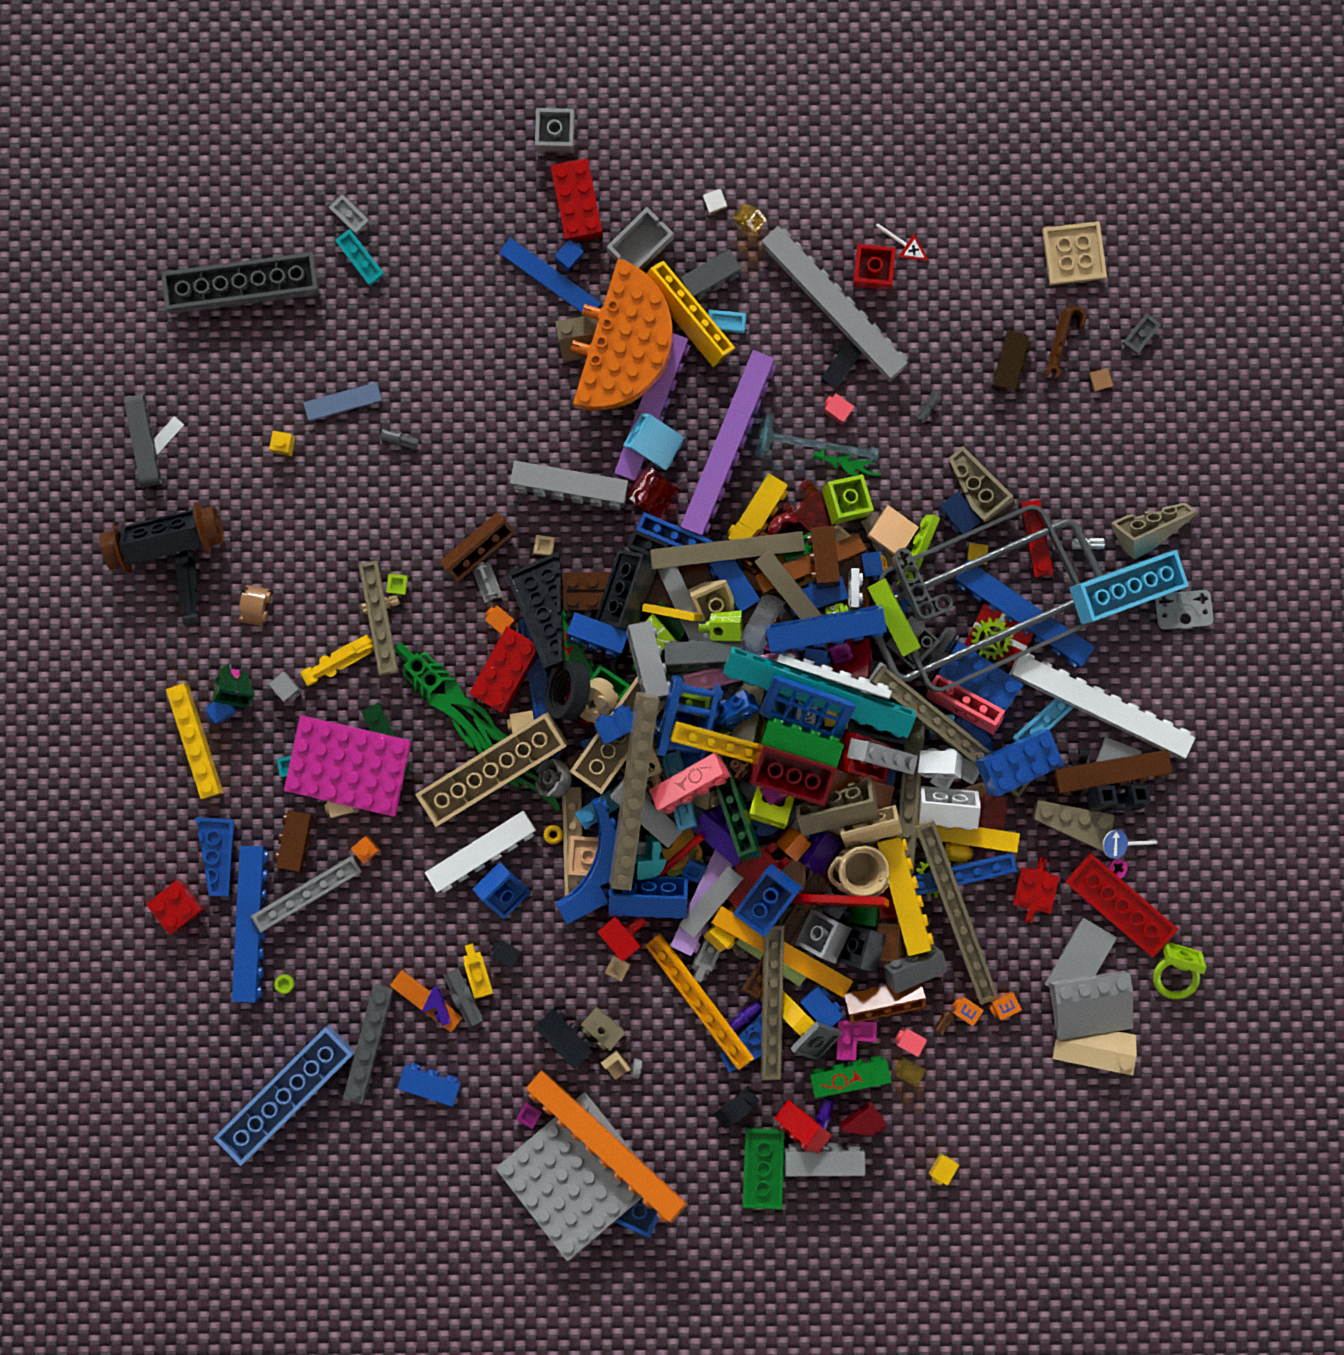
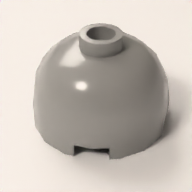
M545 759L539 765L536 772L539 773L538 782H535L537 791L541 795L548 797L564 795L572 783L571 769L561 760Z

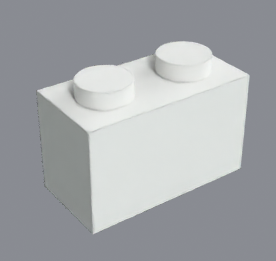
M936 748L921 750L918 773L924 778L961 779L963 756L956 749L947 748L946 751H939Z

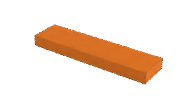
M403 970L400 971L390 985L421 1010L431 991ZM446 1004L452 1022L443 1027L452 1032L463 1016ZM436 1008L425 1011L427 1015L437 1022L434 1013L437 1011Z

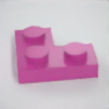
M839 1020L837 1022V1029H840L842 1032V1036L837 1040V1060H856L857 1041L876 1042V1021H863L850 1024V1020Z

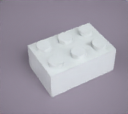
M921 786L918 812L919 823L922 824L933 819L935 825H941L945 828L978 829L980 815L978 791Z

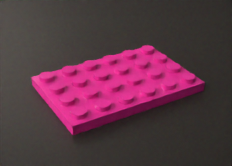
M300 715L284 791L394 817L397 812L412 740Z

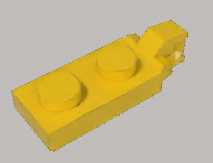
M473 943L466 945L467 956L463 957L464 966L474 999L493 994L481 952L476 953Z

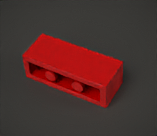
M790 1100L785 1103L774 1118L780 1123L778 1127L787 1134L791 1132L789 1136L797 1143L801 1141L800 1146L807 1152L812 1150L818 1154L832 1136Z

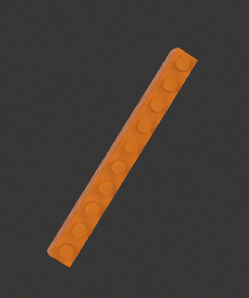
M540 1071L526 1087L530 1092L528 1096L535 1102L539 1100L544 1105L542 1109L550 1116L553 1113L558 1118L556 1122L564 1129L568 1127L572 1131L570 1135L578 1142L582 1140L586 1144L584 1148L592 1155L596 1153L600 1157L599 1162L604 1167L608 1168L610 1166L615 1171L613 1175L621 1182L625 1180L629 1184L627 1188L633 1194L637 1195L639 1193L644 1198L642 1202L648 1208L654 1207L658 1211L656 1215L662 1221L666 1222L668 1220L673 1222L688 1205L546 1072Z

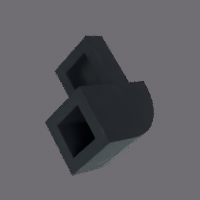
M747 1086L733 1099L724 1103L713 1115L721 1126L727 1129L752 1111V1108L760 1101L750 1087Z

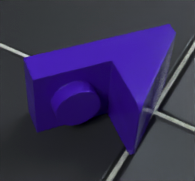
M438 985L433 987L421 1013L436 1008L437 1011L434 1012L436 1020L444 1026L452 1021Z

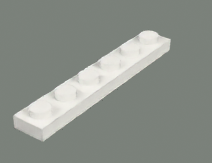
M789 653L779 654L778 663L881 698L890 699L892 691L888 690L889 686L878 683L875 686L869 684L870 680L859 677L857 680L851 678L852 674L840 671L839 674L833 672V668L822 665L820 668L814 666L813 661L807 659L799 661L795 659V655Z

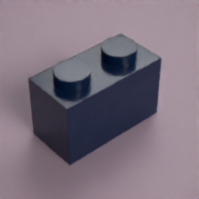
M956 492L938 507L940 510L938 512L944 521H949L952 525L950 528L956 536L971 531L982 522L959 492Z

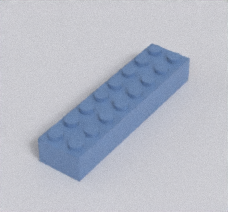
M330 1025L326 1026L214 1139L242 1166L355 1054V1051Z

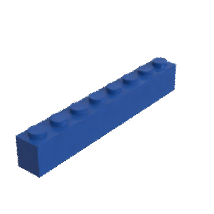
M978 566L955 576L953 579L958 589L961 591L967 590L971 593V597L977 602L983 601L994 612H996V609L1006 614L1004 619L1011 624L1013 620L1019 624L1043 613L1042 610ZM1051 617L1022 631L1027 635L1029 631L1033 633L1034 641L1039 644L1069 629ZM1075 633L1047 645L1051 648V653L1058 657L1060 655L1067 659L1065 662L1074 668L1076 666H1083L1095 648Z
M240 846L232 1002L255 1003L262 997V986L259 985L260 979L263 978V967H260L261 959L264 958V948L261 945L262 940L265 939V930L260 933L251 915L263 909L264 901L267 900V889H264V885L268 880V870H265L266 862L269 861V851H266L264 846Z

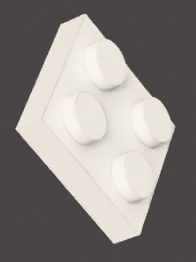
M851 568L849 571L848 610L858 609L863 601V594L859 593V587L863 584V574L859 573V568Z

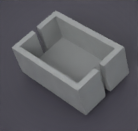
M646 207L606 246L607 253L616 262L618 259H621L643 270L674 240V233L663 222L659 223V218Z

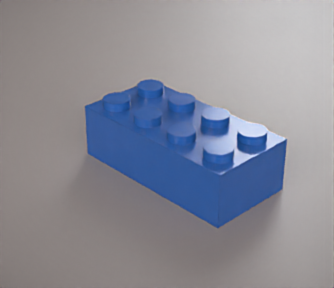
M959 641L956 643L950 654L955 653L963 648H966L967 646ZM973 652L942 666L935 675L939 674L955 682L993 664L978 653ZM997 667L959 686L1006 711L1024 684Z
M1050 729L1038 730L975 760L989 796H1001L1064 765Z
M656 876L651 879L636 880L633 877L631 891L612 889L610 886L609 915L617 917L687 918L688 878Z

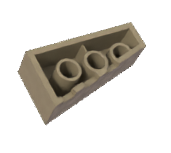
M871 776L865 777V781L858 784L855 782L850 783L848 788L839 792L837 790L829 792L830 794L825 806L809 801L797 805L796 815L802 835L815 834L878 819L877 797Z
M1036 800L1034 801L1031 820L1104 853L1103 840L1112 831L1115 815L1090 812L1086 809Z

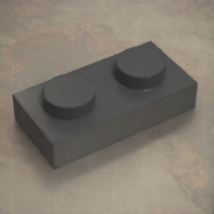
M1146 313L1122 344L1137 355L1162 324Z

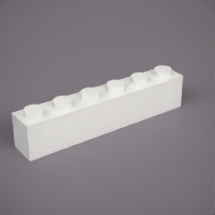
M522 811L426 871L425 874L436 892L442 891V893H445L453 888L452 883L457 880L459 883L469 878L468 873L473 870L478 872L485 868L484 863L489 860L492 862L502 857L500 853L506 849L508 852L518 847L517 842L522 839L525 842L535 836L533 832L537 830L525 811Z

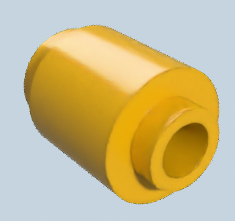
M945 843L944 849L949 861L967 863L968 860H971L973 849L969 848V845Z

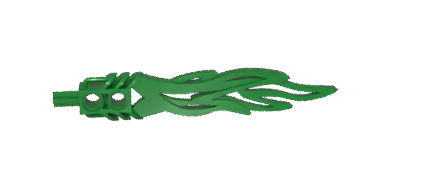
M402 642L396 646L395 652L406 663L403 665L406 668L403 671V675L414 686V691L416 693L419 691L421 698L424 700L425 697L430 707L433 706L449 715L456 730L471 748H474L475 745L479 754L483 752L482 748L487 750L493 746L488 735L497 742L508 737V735L501 732L494 725L490 715L481 706L465 697L456 682L458 680L450 677L448 674L451 673L444 671L441 668L444 667L442 664H437L425 652L420 655L418 653L414 655ZM425 656L431 663H427L423 657ZM417 661L423 665L419 672H415L412 668L413 664ZM408 671L414 676V680L407 674ZM429 675L436 677L434 685H427L426 678ZM443 682H445L446 694L433 693ZM451 705H457L474 716V722L481 734ZM473 709L477 710L491 726L480 719ZM459 724L467 731V736L464 735ZM535 765L532 768L537 771L539 766ZM529 771L523 773L538 782V777ZM516 777L508 782L515 787H519V782L531 788L556 810H560L555 797L541 795L537 791L536 786L520 777Z

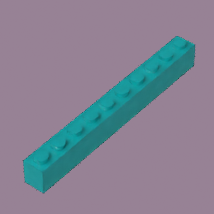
M732 646L723 668V674L733 680H743L750 686L757 685L763 687L767 692L774 676H781L849 700L856 704L851 716L855 722L862 725H872L873 728L879 731H889L892 735L899 738L902 736L908 738L916 719L915 710ZM782 686L779 693L784 698L791 699L794 690ZM798 692L796 699L802 704L807 705L810 696ZM814 698L812 705L817 706L823 711L826 701ZM830 704L827 712L832 711L839 716L843 707Z

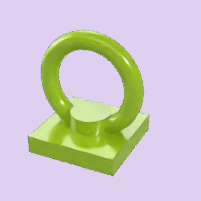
M1167 942L1162 948L1165 959L1156 966L1153 973V983L1157 991L1164 997L1183 999L1193 994L1198 988L1200 973L1204 974L1206 970L1205 960L1201 951ZM1173 965L1182 971L1190 970L1192 973L1191 984L1185 990L1178 992L1166 989L1161 983V974L1167 966Z

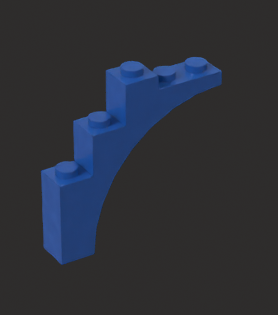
M599 797L591 800L596 812L599 828L598 845L594 860L580 884L567 896L556 902L566 924L608 903L606 899L608 893L603 884L609 882L617 823L613 817L609 818L607 812L610 809L605 800L601 802Z

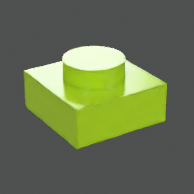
M388 574L386 593L406 595L408 576Z

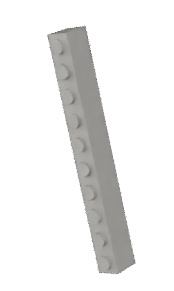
M777 226L761 241L762 247L848 339L853 342L889 382L892 381L907 367L906 356L901 351L897 352L893 348L894 344L892 341L880 334L881 330L877 325H871L867 320L868 316L862 310L858 311L855 308V303L849 296L846 298L841 293V287L829 280L828 273L816 266L817 263L810 255L807 257L803 252V247L798 242L794 243L790 239V233L785 228L781 229Z

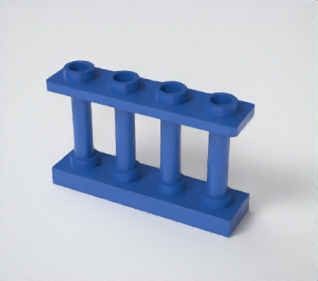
M672 675L655 747L658 755L666 756V752L672 749L697 754L696 758L698 761L708 757L709 751L672 742L670 735L676 722L674 720L675 713L678 712L706 717L703 729L714 731V728H712L713 721H716L718 717V709L716 708L718 702H721L723 691L718 684H714L713 690L685 685L680 676ZM688 693L711 699L708 709L680 704L679 696L680 694Z

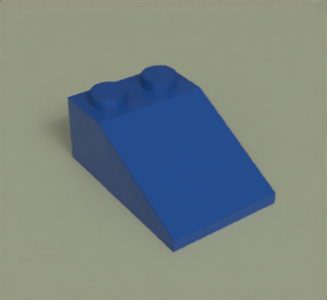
M770 864L733 914L762 937H765L803 887L773 864Z

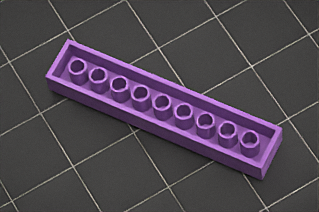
M755 350L752 351L680 526L681 528L702 537H707L711 528L710 518L714 519L718 511L717 501L721 502L725 494L726 488H724V484H729L733 470L730 469L732 466L736 467L740 457L738 450L739 448L743 449L747 440L745 433L746 431L750 432L754 423L753 413L757 414L761 406L762 400H760V396L764 397L768 389L769 382H767V379H772L776 367L773 364V357Z

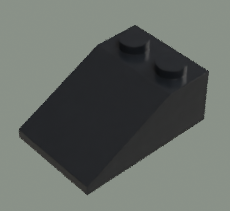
M841 922L851 927L852 930L837 961L877 972L887 934Z

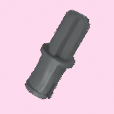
M383 429L381 432V441L396 444V447L400 445L414 450L418 447V439L403 435L402 432L396 433Z

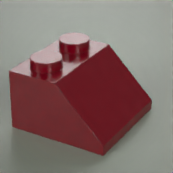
M869 1100L840 1122L839 1126L843 1132L872 1136L874 1133L878 1135L884 1131V1126L887 1123Z

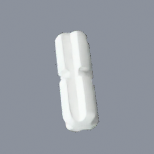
M1074 538L1071 542L1072 549H1082L1078 539ZM1090 538L1087 540L1091 549H1103L1105 547L1103 538Z

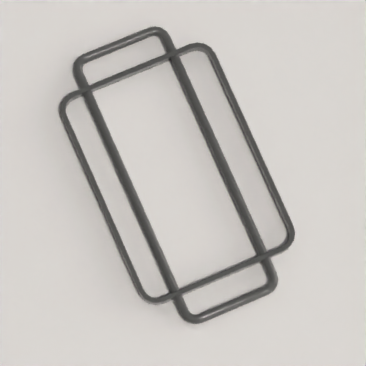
M1035 505L1025 506L913 556L914 561H917L1022 513L1031 511L1039 515L1045 528L925 581L926 589L1048 534L1073 586L1080 584L1055 531L1064 527H1071L1096 578L1102 576L1103 573L1078 523L1071 519H1065L1051 524L1045 511ZM894 566L888 567L886 570H884L880 575L878 582L884 579L885 575H887L888 573L895 571ZM913 590L912 593H913V595H914V594L919 593L920 591H918V590ZM904 591L894 595L898 602L907 598ZM1072 599L924 667L916 651H913L910 655L917 670L906 675L898 672L882 636L874 637L888 669L903 682H909L921 676L927 689L940 693L1086 627L1090 622L1072 628L944 687L934 686L929 681L927 673L1075 607L1074 600Z

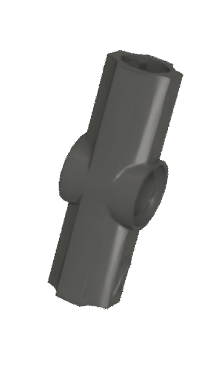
M945 628L938 638L940 642L925 657L922 666L924 667L948 656L959 635L951 629ZM938 669L927 673L929 681H931Z
M457 968L444 974V979L452 993V1000L456 1008L460 1009L468 1028L483 1021L480 1010L475 1003L476 999H474L471 988L467 986L460 969Z

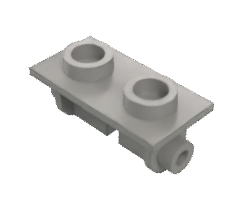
M490 561L478 564L473 569V573L484 602L487 603L503 597Z

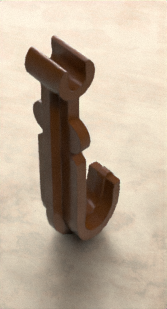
M1067 306L1061 311L1047 367L1042 372L1043 378L1049 376L1050 372L1052 373L1051 381L1060 375L1059 365L1072 315L1075 314L1078 317V329L1085 327L1086 313L1080 306Z

